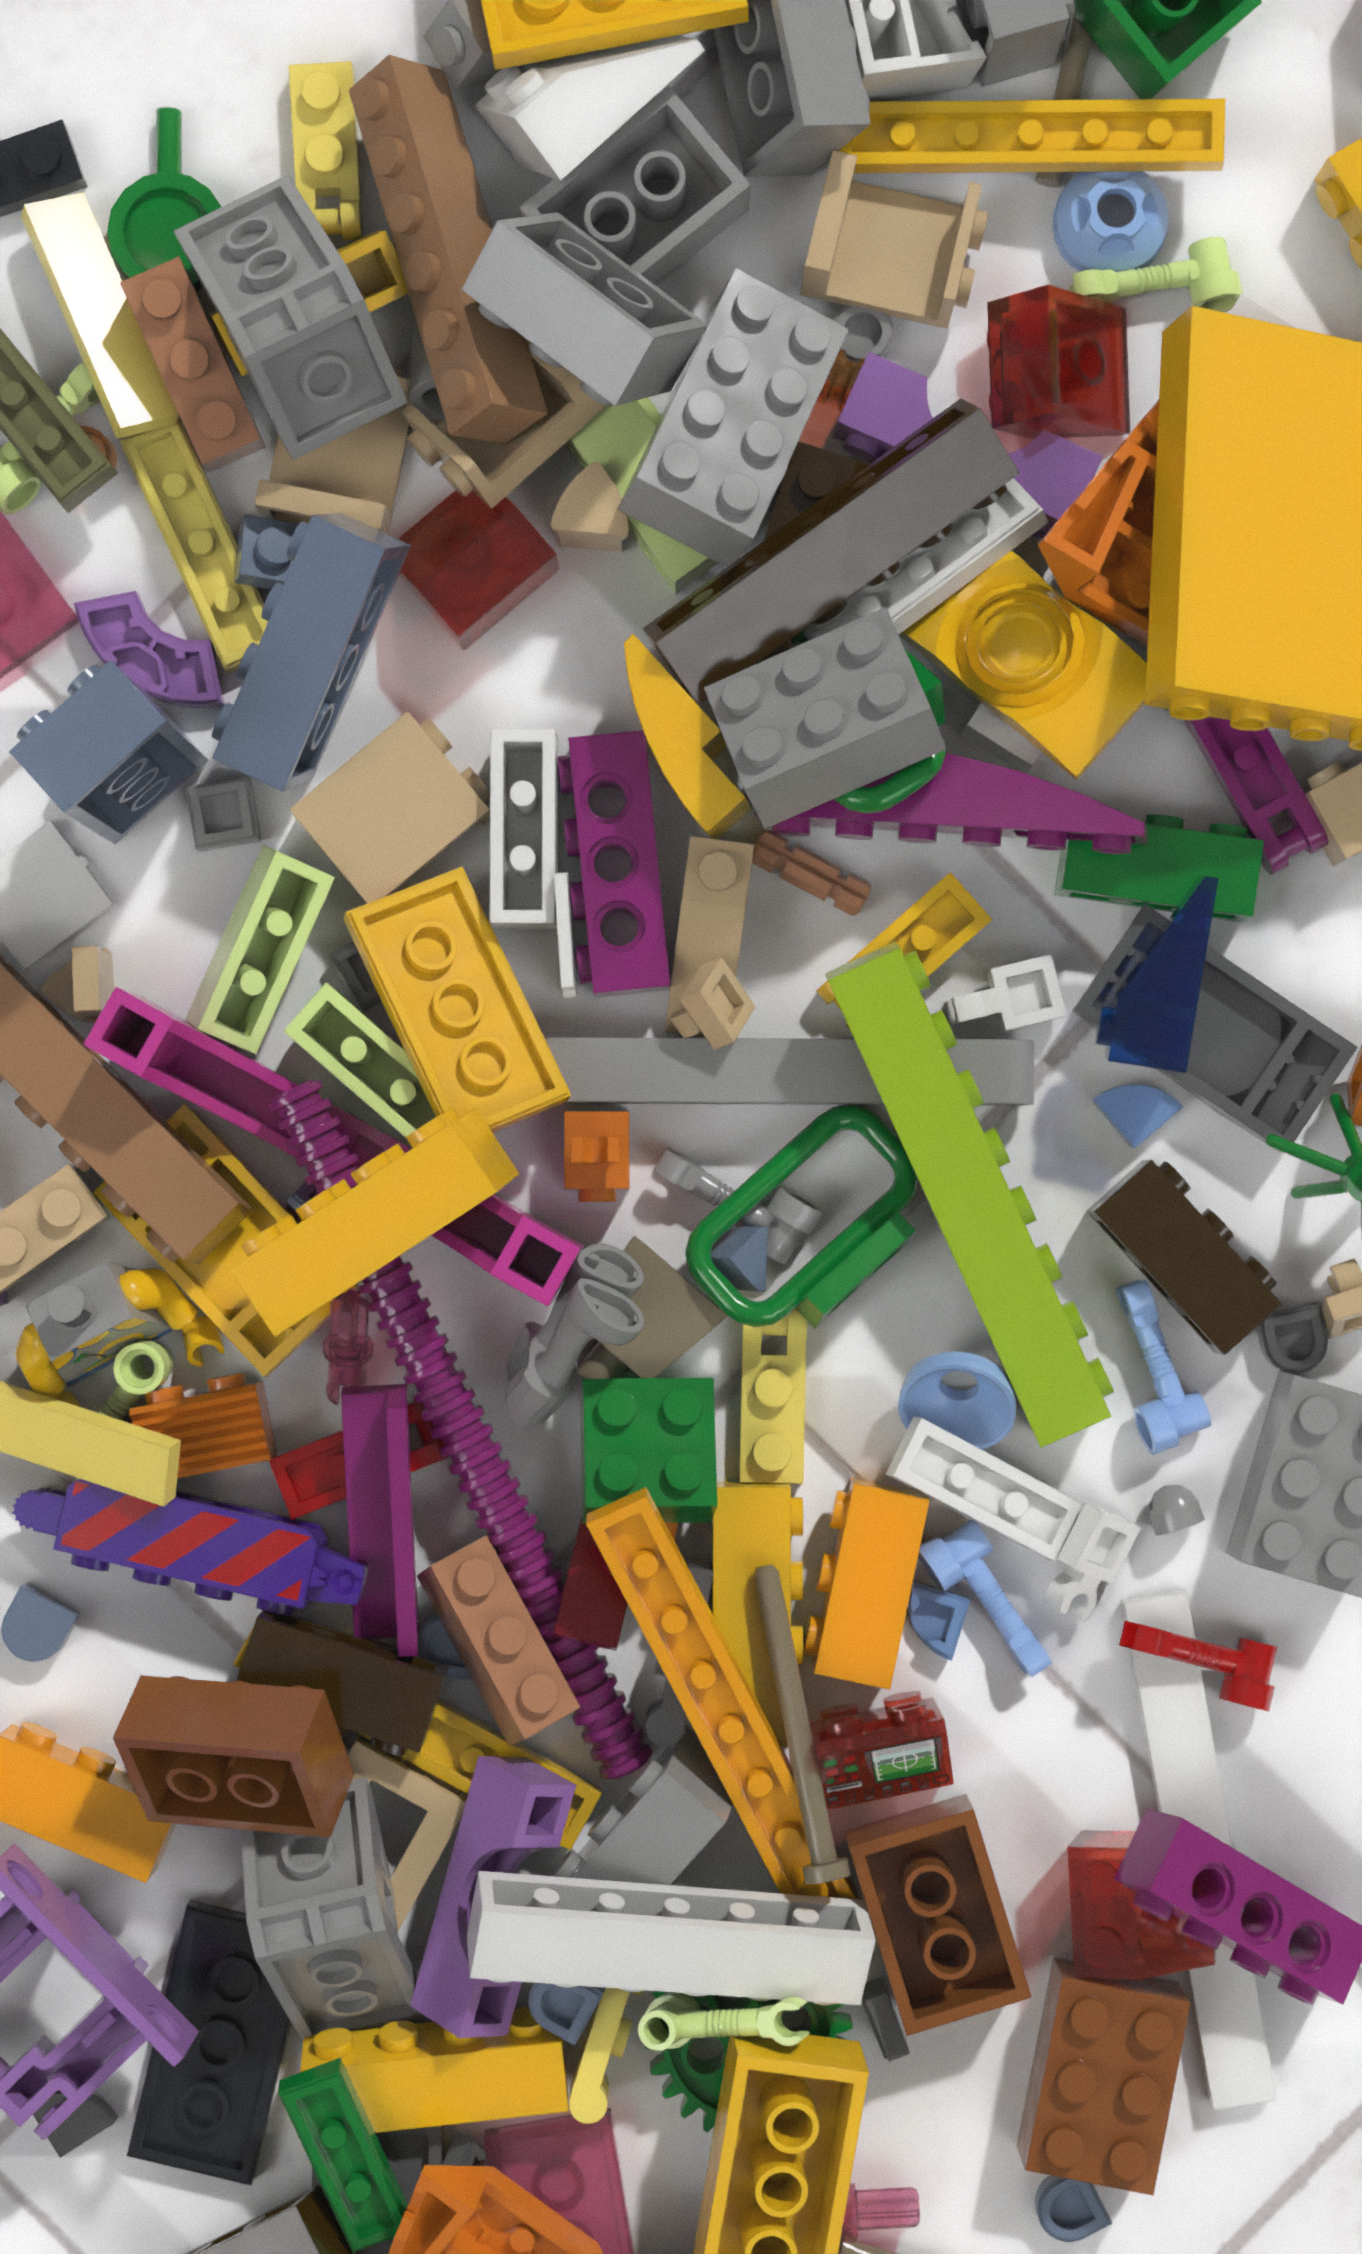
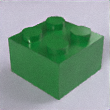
M1074 0V16L1139 99H1152L1241 23L1262 1Z
M583 1379L580 1394L582 1524H586V1514L647 1487L665 1523H711L717 1509L714 1379Z

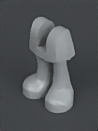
M604 1243L589 1245L580 1251L565 1278L544 1325L536 1322H527L506 1363L509 1384L506 1389L505 1404L509 1417L515 1423L524 1427L542 1424L562 1405L572 1392L577 1379V1358L586 1344L593 1338L607 1344L622 1346L633 1341L643 1329L645 1320L642 1311L629 1298L633 1297L642 1286L644 1275L637 1262L626 1252Z

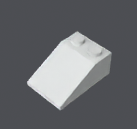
M672 36L520 65L518 67L504 68L487 82L485 89L488 94L474 106L520 167L561 181L705 50L696 39Z

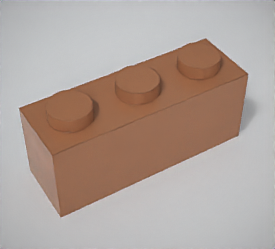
M176 257L120 282L201 465L208 472H212L266 448L194 284L180 257Z
M487 1535L434 1563L417 1575L419 1582L509 1746L526 1740L581 1708Z

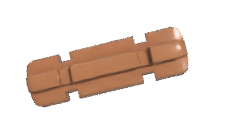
M765 830L760 835L753 850V864L770 873L774 868L781 871L782 874L779 878L825 901L827 896L834 899L833 906L849 915H857L861 911L871 891V885L868 881L851 872L848 878L840 874L842 869L840 866L798 844L795 849H792L786 845L789 839L772 833L771 830Z

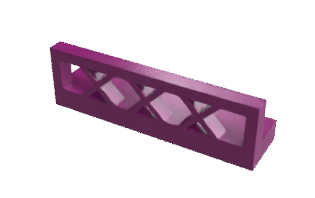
M407 1385L342 1387L341 1404L350 1559L368 1565L367 1579L361 1602L356 1605L352 1604L354 1636L364 1639L397 1637L398 1657L418 1656L419 1623Z

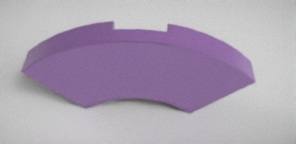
M136 591L74 603L82 631L101 661L106 665L112 660L151 698L171 705L189 708L225 706L215 650L210 640H183L162 631L148 617L141 597Z

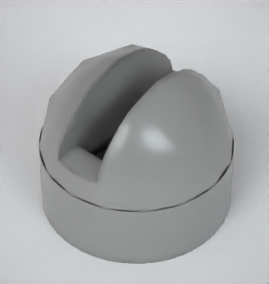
M1180 1485L1163 1486L1153 1494L1149 1503L1150 1520L1156 1536L1175 1532L1205 1520L1197 1498L1192 1491Z

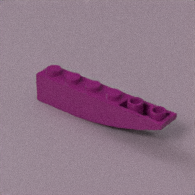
M946 753L940 772L929 783L887 810L861 813L848 810L832 799L772 826V833L787 836H809L811 826L835 827L836 837L855 840L873 839L874 829L899 831L898 840L912 843H936L937 833L963 834V844L980 847L1001 846V837L1027 838L1028 848L1051 851L1065 850L1066 840L1091 841L1092 851L1106 854H1130L1132 844L1147 845L1148 830L1144 822L1081 793L1017 770ZM901 770L866 784L863 787L877 786Z

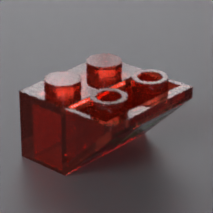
M920 1691L898 1693L885 1697L883 1699L884 1707L859 1712L858 1704L838 1705L822 1710L820 1712L822 1720L810 1722L827 1810L954 1784L945 1720L933 1697L922 1699Z

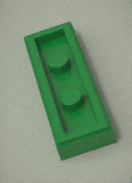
M341 2058L279 2080L278 2094L352 2253L394 2238L408 2204Z

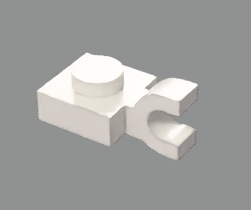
M1052 954L989 969L986 971L990 989L953 997L951 1000L945 1001L951 1026L997 1014L1001 1033L1067 1016Z

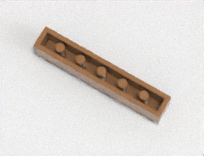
M388 55L349 89V94L449 434L506 444L548 414L525 337L513 328H503L486 319L478 309L480 303L461 290L493 229L448 79L441 69Z
M0 954V1083L5 1079L20 1094L14 1103L28 1119L40 1128L49 1123L64 1138L58 1145V1148L69 1161L85 1173L92 1167L108 1183L102 1190V1193L120 1212L127 1217H131L136 1212L152 1228L146 1235V1238L163 1256L171 1262H175L181 1257L185 1261L200 1265L249 1215L253 1208L99 1053L83 1045L85 1039Z

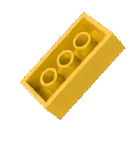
M450 1108L406 1136V1139L413 1148L407 1153H404L397 1143L350 1173L357 1183V1186L351 1189L345 1179L341 1180L296 1209V1212L302 1219V1222L299 1224L290 1214L241 1245L248 1257L230 1268V1271L274 1337L480 1204L519 1175L518 1170L477 1108L460 1118L454 1109Z
M739 2035L737 2037H729L693 2254H838L869 2077V2070L860 2041L808 2035L798 2044L784 2046L775 2042L773 2038H761V2036Z

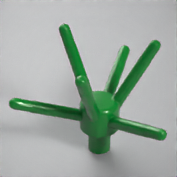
M1334 1093L1330 1096L1329 1100L1351 1153V1156L1347 1157L1344 1162L1274 1134L1267 1135L1265 1142L1272 1148L1339 1175L1340 1180L1295 1186L1291 1189V1196L1300 1199L1349 1193L1361 1203L1362 1239V1143L1342 1096Z

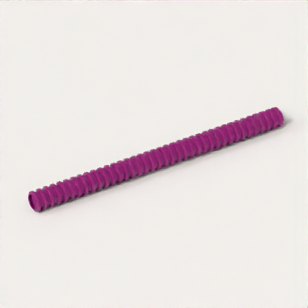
M311 1079L272 1098L273 1102L268 1104V1108L271 1113L278 1111L282 1120L277 1123L280 1131L287 1129L291 1139L287 1140L286 1144L289 1149L296 1147L300 1157L296 1158L295 1162L298 1167L305 1165L309 1175L304 1177L307 1185L314 1184L318 1192L313 1196L314 1198L343 1179L346 1180L351 1189L357 1186L350 1173L357 1169L354 1163L359 1161L357 1153L349 1154L345 1145L350 1143L348 1135L340 1136L336 1127L341 1125V1121L338 1116L331 1117L328 1108L332 1106L329 1098L323 1100L319 1093V1090L323 1088L321 1081H313ZM398 1256L363 1279V1283L358 1286L361 1294H369L372 1301L368 1303L367 1307L370 1312H378L381 1319L377 1321L376 1325L380 1331L386 1329L390 1336L386 1339L385 1343L389 1349L395 1347L398 1356L395 1357L394 1361L397 1367H405L407 1374L404 1375L403 1379L406 1385H414L416 1392L413 1393L412 1397L415 1403H423L425 1409L421 1415L424 1421L431 1420L434 1425L430 1430L432 1438H440L443 1443L439 1448L441 1456H449L452 1461L448 1466L450 1474H458L461 1479L457 1484L459 1492H467L470 1497L466 1501L468 1510L477 1511L478 1517L475 1519L477 1528H485L491 1545L494 1546L496 1554L581 1707L576 1710L572 1719L575 1725H583L584 1730L581 1733V1737L584 1743H592L593 1748L590 1750V1755L593 1761H601L602 1765L599 1768L601 1777L614 1780L631 1774L648 1762L653 1754V1750L650 1744H642L641 1739L644 1737V1732L641 1726H633L632 1721L635 1719V1714L631 1708H624L623 1704L626 1701V1696L623 1691L615 1690L614 1686L617 1684V1678L614 1673L606 1672L605 1668L609 1665V1661L605 1655L597 1654L596 1651L599 1647L553 1636L565 1584L561 1581V1578L564 1577V1571L561 1566L554 1567L552 1561L556 1555L552 1548L545 1549L543 1545L547 1540V1536L544 1531H536L534 1525L538 1522V1518L535 1513H527L525 1507L529 1504V1500L526 1495L518 1494L516 1489L520 1486V1482L517 1477L510 1478L507 1471L511 1469V1464L508 1459L501 1460L498 1453L502 1451V1446L499 1441L492 1442L489 1435L493 1433V1428L490 1423L483 1424L480 1418L485 1413L481 1405L474 1406L471 1400L476 1395L472 1387L465 1388L462 1382L466 1379L467 1375L463 1369H456L454 1362L457 1361L458 1357L455 1351H447L445 1344L448 1343L449 1339L446 1333H438L436 1326L439 1325L440 1321L437 1315L430 1317L427 1308L431 1305L429 1298L421 1299L418 1290L422 1287L420 1280L412 1281L409 1272L413 1269L411 1262L403 1263L401 1257Z

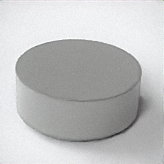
M853 305L844 306L836 314L833 321L849 329L837 355V358L843 364L851 368L861 369L868 352L884 359L887 357L894 339V326L889 315Z

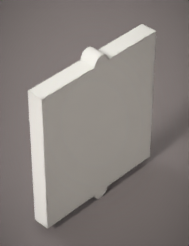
M48 821L0 857V939L25 971L29 970L115 905L89 871V859L76 854L52 821Z
M568 872L554 874L561 989L563 991V998L576 997L577 984Z

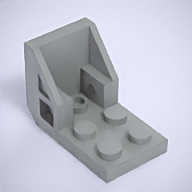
M288 175L173 231L183 253L219 313L229 337L292 460L408 403L367 305L346 263Z
M363 1777L352 1780L331 1838L240 1830L246 1922L255 1960L302 2043L304 2036L317 2035L319 2032L330 2028H345L349 2031L381 2028L394 2021L413 2022L427 2019L428 2017L410 2006L418 1976L398 1937L394 1890L373 1793L367 1778Z

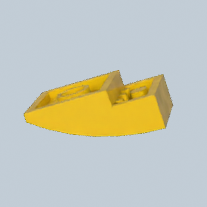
M632 634L624 642L627 677L635 710L647 743L663 775L683 806L709 837L718 840L752 809L746 797L712 761L727 747L722 732L641 641Z

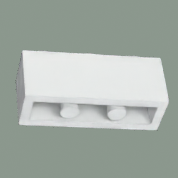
M491 728L490 924L494 930H557L554 874L558 873L559 740L556 729Z

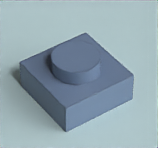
M245 514L239 528L234 583L272 589L277 582L284 585L293 560L286 556L287 549L299 524Z

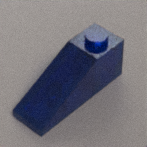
M1198 877L1115 992L1113 1007L1101 1006L1095 1044L1106 1046L1104 1057L1108 1061L1183 1073L1187 1072L1219 878Z

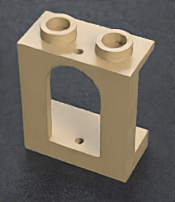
M359 1735L348 1754L354 1772L352 1780L366 1777L368 1783L373 1780L428 1811L391 1876L397 1929L399 1931L461 1820L468 1794L398 1755L389 1754L372 1747L369 1739Z

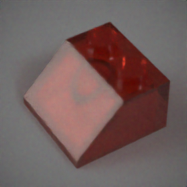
M1048 284L987 302V346L989 349L990 368L989 408L991 411V425L994 430L1035 439L1044 430L1062 438L1122 436L1130 434L1126 308Z
M455 490L398 538V540L411 545L399 576L463 651L560 570L556 552L507 497L503 498L491 509L473 491L466 497H463Z
M1081 1830L1067 1847L1074 1978L1140 1980L1211 1966L1216 1963L1215 1949L1205 1946L1181 1932L1185 1921L1173 1914L1169 1921H1165L1143 1911L1132 1903L1136 1892L1114 1880L1136 1831ZM1195 1877L1194 1882H1193V1885H1192V1891H1193L1194 1886H1195V1883H1196V1877Z

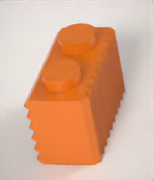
M245 1372L208 1379V1392L184 1396L182 1385L155 1389L144 1394L146 1404L129 1409L132 1424L181 1440L177 1478L268 1461L277 1456L263 1381L247 1384Z

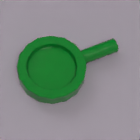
M162 107L156 110V174L143 176L123 190L111 208L107 235L111 254L127 279L176 257H180L196 291H199L203 286L183 253L173 231L221 208V205L208 187L191 176L182 174V112L177 108Z

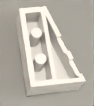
M845 0L849 21L856 33V55L862 84L868 93L869 102L968 88L987 58L978 40L971 41L954 10L957 5L955 0Z

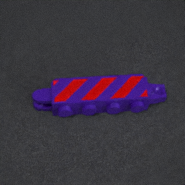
M78 1479L67 1487V1491L59 1489L52 1491L51 1487L29 1490L27 1493H21V1497L15 1499L16 1504L12 1505L15 1509L12 1514L16 1516L15 1521L20 1522L19 1526L24 1525L26 1529L32 1527L33 1531L56 1536L53 1550L72 1554L71 1564L96 1571H109L110 1563L133 1568L132 1578L144 1583L170 1586L172 1578L196 1583L194 1593L200 1596L230 1601L232 1600L233 1592L258 1598L256 1608L280 1615H294L295 1607L303 1609L314 1602L356 1605L361 1602L364 1593L368 1565L352 1560L344 1554L327 1548L329 1539L321 1525L296 1518L291 1520V1517L177 1490L176 1497L163 1507L83 1479Z

